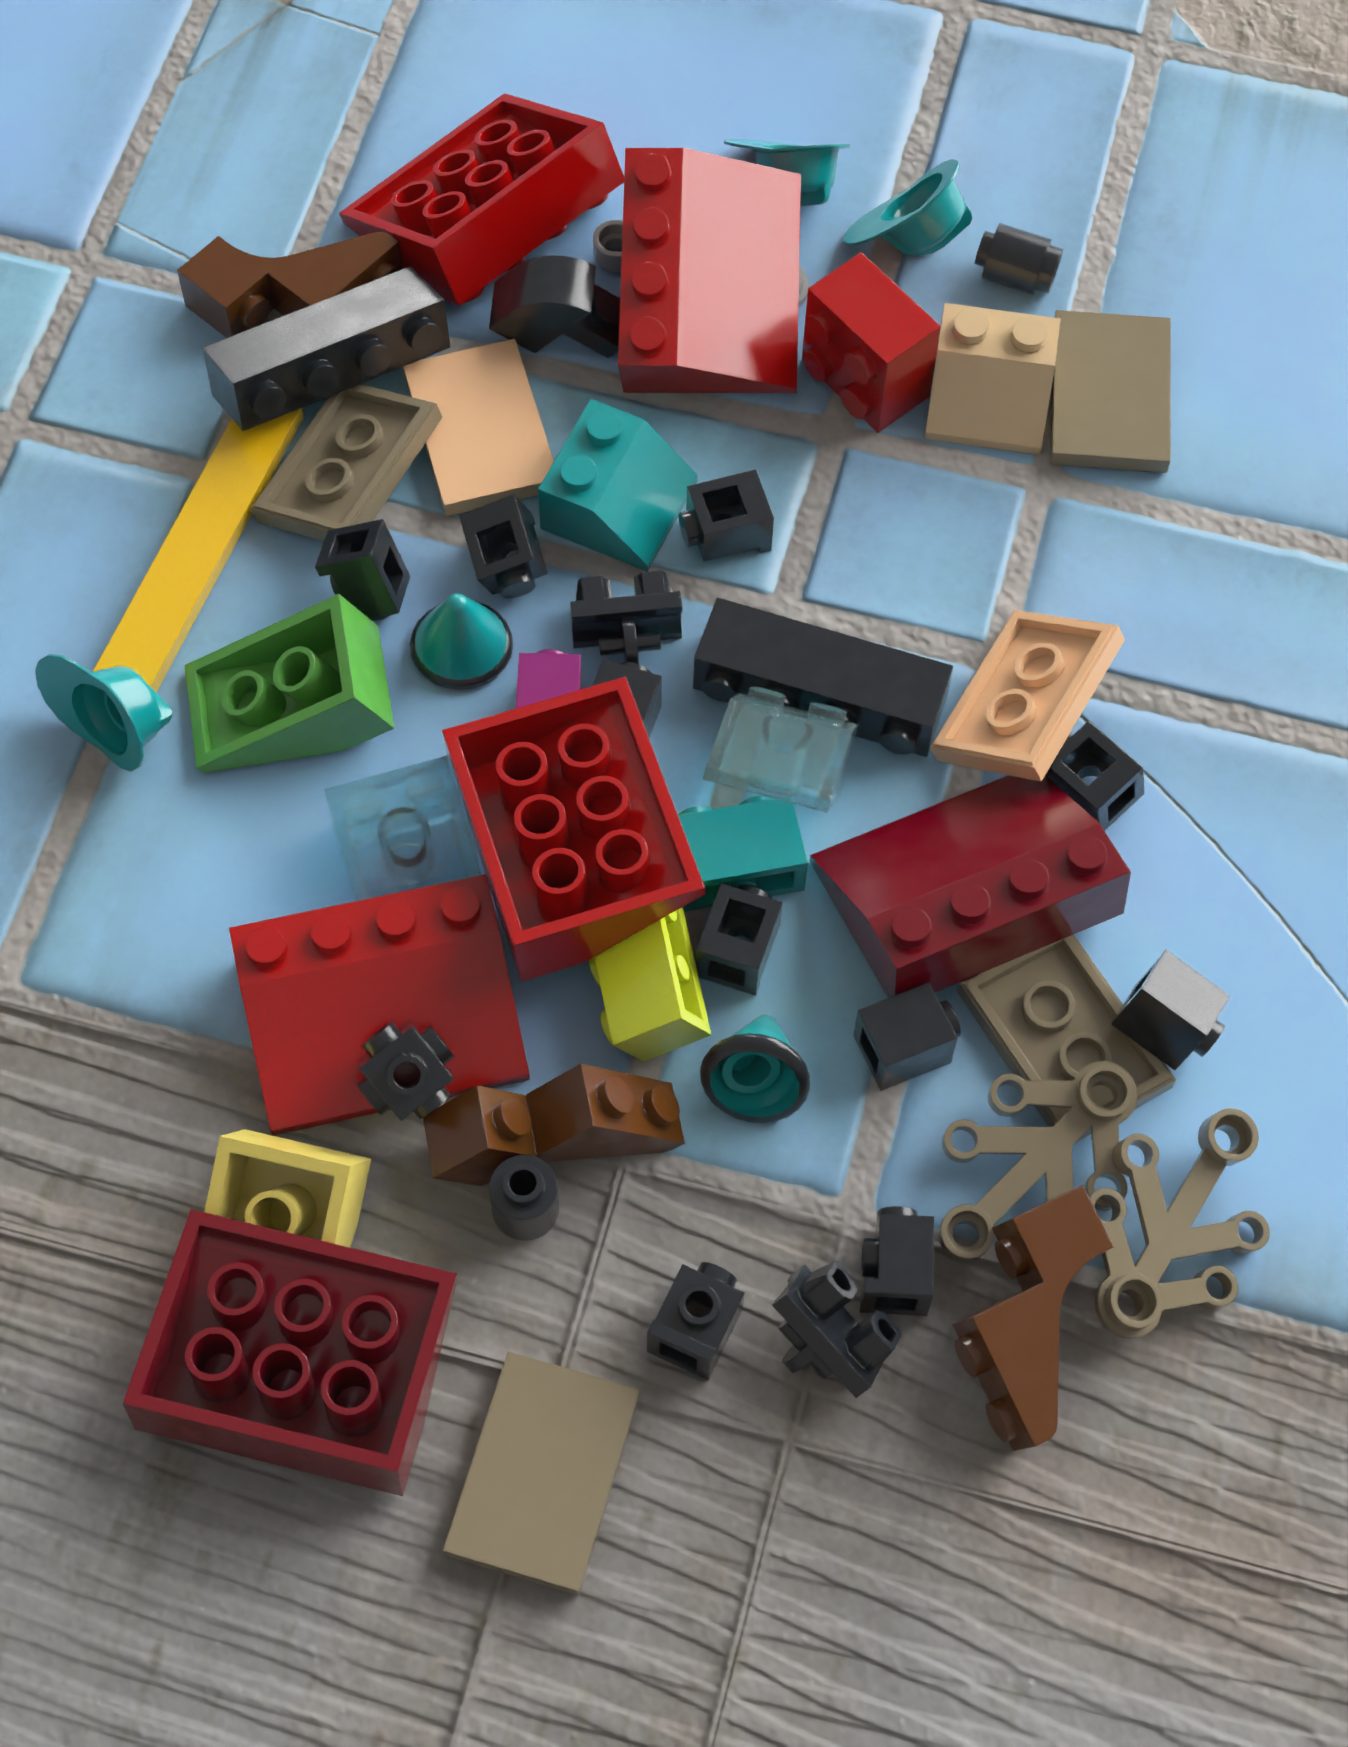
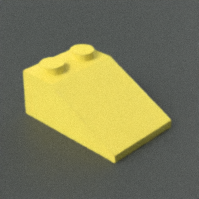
M246 1129L221 1135L219 1137L204 1212L351 1247L359 1221L371 1158Z

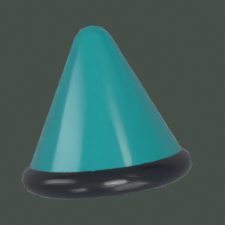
M456 593L450 595L441 604L428 610L418 620L411 634L409 643L410 655L419 672L434 684L451 689H470L490 682L506 668L512 655L513 638L507 622L496 610L486 604L473 601L462 594Z
M770 1015L758 1016L731 1037L719 1041L707 1052L700 1067V1081L710 1101L724 1113L747 1122H776L791 1116L806 1101L810 1090V1075L805 1062L793 1049L776 1019Z

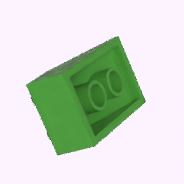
M340 594L185 664L196 768L203 773L342 752L394 729L379 626Z

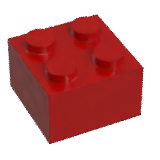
M860 252L808 288L802 361L808 373L816 381H824L841 397L845 408L852 416L857 419L863 418L877 433H880L930 397L941 326Z

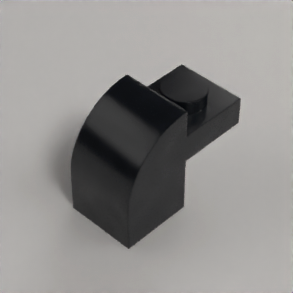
M567 256L535 257L519 263L494 282L489 329L509 340L515 339L518 345L533 353H537L557 337L564 334L606 358H610L618 352L620 298L594 284L596 266L589 262Z

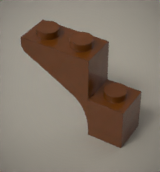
M374 232L276 258L260 257L243 252L217 236L181 266L177 273L185 306L224 337L229 338L263 324L273 309L285 316L402 270L398 241L385 232Z
M585 1064L577 1065L526 1095L475 1086L436 1108L423 1118L433 1179L484 1186L489 1183L498 1165L506 1159L517 1155L535 1156L547 1163L664 1153L685 1144L679 1118L680 1108L674 1095L672 1083Z
M1083 1185L992 1227L998 1240L995 1242V1252L998 1261L1010 1278L1017 1279L1022 1290L952 1324L959 1337L955 1340L958 1358L971 1377H978L989 1400V1403L986 1404L988 1420L997 1436L1004 1442L1009 1441L1013 1451L1036 1447L1052 1438L1057 1430L1059 1314L1061 1300L1073 1276L1087 1262L1103 1252L1114 1248Z

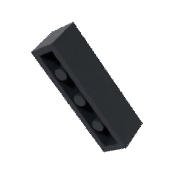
M409 266L203 347L202 350L212 396L242 431H246L450 348L445 300L412 266Z
M717 597L694 656L693 689L703 691L708 697L716 701H737L761 708L765 713L777 719L789 720L795 718L821 726L825 731L835 736H856L880 743L885 749L896 754L907 755L914 753L928 757L930 746L948 696L953 665Z

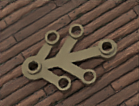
M1098 1061L1086 1065L1078 1072L1073 1081L1024 1080L1016 1074H1003L994 1080L987 1095L989 1106L996 1114L1012 1117L1019 1114L1025 1106L1071 1109L1053 1127L978 1126L970 1120L962 1119L951 1123L942 1137V1149L945 1155L958 1163L970 1162L978 1154L1024 1155L975 1206L969 1204L956 1206L941 1221L938 1239L943 1251L957 1261L971 1262L979 1259L989 1250L995 1238L992 1227L1044 1174L1046 1201L1073 1189L1072 1145L1090 1127L1094 1173L1086 1180L1084 1188L1089 1195L1095 1191L1094 1184L1097 1179L1107 1178L1114 1182L1117 1192L1125 1199L1128 1190L1127 1182L1114 1165L1113 1150L1119 1142L1118 1125L1132 1114L1136 1106V1084L1123 1067L1108 1061ZM1006 1084L1014 1086L1020 1093V1103L1014 1106H1007L1001 1103L997 1096L998 1087ZM1097 1085L1109 1088L1113 1093V1104L1108 1107L1097 1105L1092 1100L1091 1089ZM958 1130L969 1132L975 1141L974 1149L969 1152L956 1150L951 1143L952 1133ZM1096 1200L1095 1209L1101 1211L1112 1210L1105 1200ZM968 1224L974 1228L977 1234V1241L973 1246L963 1247L955 1242L953 1229L956 1225Z
M1227 1108L1203 1121L1198 1131V1143L1201 1152L1168 1208H1166L1156 1168L1159 1160V1150L1156 1143L1149 1136L1137 1133L1121 1140L1115 1146L1113 1162L1117 1170L1130 1179L1146 1246L1134 1265L1122 1225L1127 1214V1206L1119 1192L1111 1188H1101L1088 1195L1094 1208L1096 1200L1102 1199L1112 1209L1110 1221L1100 1219L1114 1248L1102 1253L1107 1277L1099 1284L1095 1294L1097 1316L1102 1325L1112 1334L1127 1339L1141 1337L1151 1332L1157 1326L1162 1311L1198 1304L1205 1309L1214 1310L1232 1303L1238 1293L1237 1279L1229 1269L1223 1266H1211L1198 1272L1193 1279L1159 1284L1158 1282L1171 1260L1228 1249L1237 1254L1245 1255L1263 1248L1268 1242L1270 1235L1268 1223L1262 1215L1254 1211H1243L1230 1217L1226 1222L1190 1228L1225 1167L1247 1159L1257 1148L1259 1140L1258 1130L1252 1118L1245 1112L1234 1108ZM1216 1130H1221L1228 1135L1230 1139L1229 1151L1222 1150L1217 1144L1214 1136ZM1129 1145H1135L1143 1152L1144 1164L1142 1167L1134 1165L1129 1160L1127 1153ZM1241 1221L1249 1224L1253 1229L1254 1240L1252 1244L1244 1242L1239 1236L1238 1225ZM1209 1276L1217 1278L1222 1285L1223 1293L1220 1299L1212 1297L1207 1291L1206 1282ZM1120 1293H1126L1134 1300L1135 1312L1132 1316L1123 1314L1119 1309L1118 1297Z

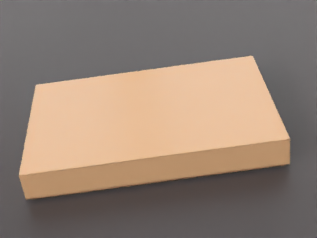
M515 339L425 358L403 366V374L410 397L436 403L442 415V419L424 446L445 517L472 511L513 494L519 499L538 495V488L554 460Z
M1014 610L930 746L936 760L1042 782L1125 641L1119 626Z

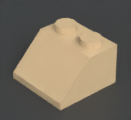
M944 303L924 439L1040 455L1056 363L1061 318Z

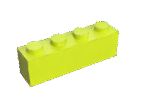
M683 907L589 960L591 972L601 987L605 1010L601 1012L602 1028L613 1046L644 1062L711 1036Z

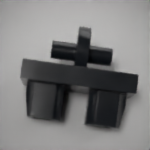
M663 570L641 572L634 577L635 595L612 597L610 579L603 576L580 578L577 584L576 601H570L573 649L599 646L600 656L623 653L624 662L639 664L638 652L661 650L660 640L682 638L681 613L683 606L681 592L672 591L666 572Z
M833 1261L813 1272L804 1264L790 1275L787 1280L789 1282L788 1286L772 1304L776 1311L785 1319L778 1329L793 1345L784 1355L782 1363L792 1373L810 1363L823 1379L828 1378L834 1373L854 1397L857 1398L871 1388L884 1361L895 1349L902 1335L901 1330L885 1312L876 1310L860 1323L849 1314L843 1306L853 1299L858 1288L854 1278L839 1261Z

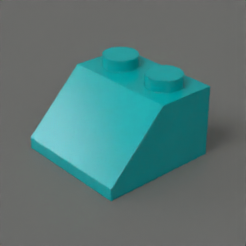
M590 399L538 488L540 529L648 572L676 522L679 512L682 511L686 503L687 486L696 484L698 482V475L644 419Z

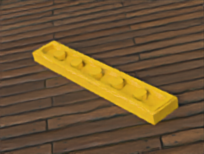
M302 408L246 431H242L231 419L93 672L114 666H126L140 674L146 683L157 693L253 514L250 510L271 480L304 419Z

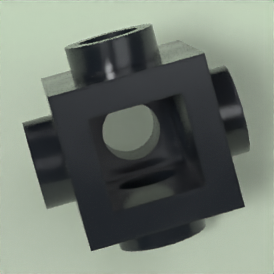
M410 1019L399 1028L391 1021L361 1045L366 1054L358 1060V1066L365 1077L356 1085L380 1115L391 1108L401 1121L412 1112L419 1119H422L439 1107L451 1095L445 1086L454 1080V1077L446 1063L453 1059L455 1055L431 1025L420 1032ZM402 1062H412L420 1069L419 1078L412 1085H401L393 1077L395 1068Z

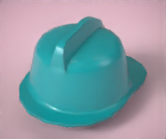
M724 140V144L752 149L756 162L759 165L801 174V207L822 205L828 201L831 187L835 181L839 149L850 148V144L802 146L762 140Z
M954 159L942 162L928 171L908 189L863 215L844 234L843 242L848 246L860 245L881 236L902 253L915 256L933 254L945 247L970 225L973 219L970 209L954 182V178L959 171V162Z
M48 654L37 663L35 670L37 686L45 703L55 716L74 733L101 750L119 768L131 772L141 767L144 757L143 747L172 718L171 707L146 683L142 676L126 666H114L90 672L69 658L55 654Z

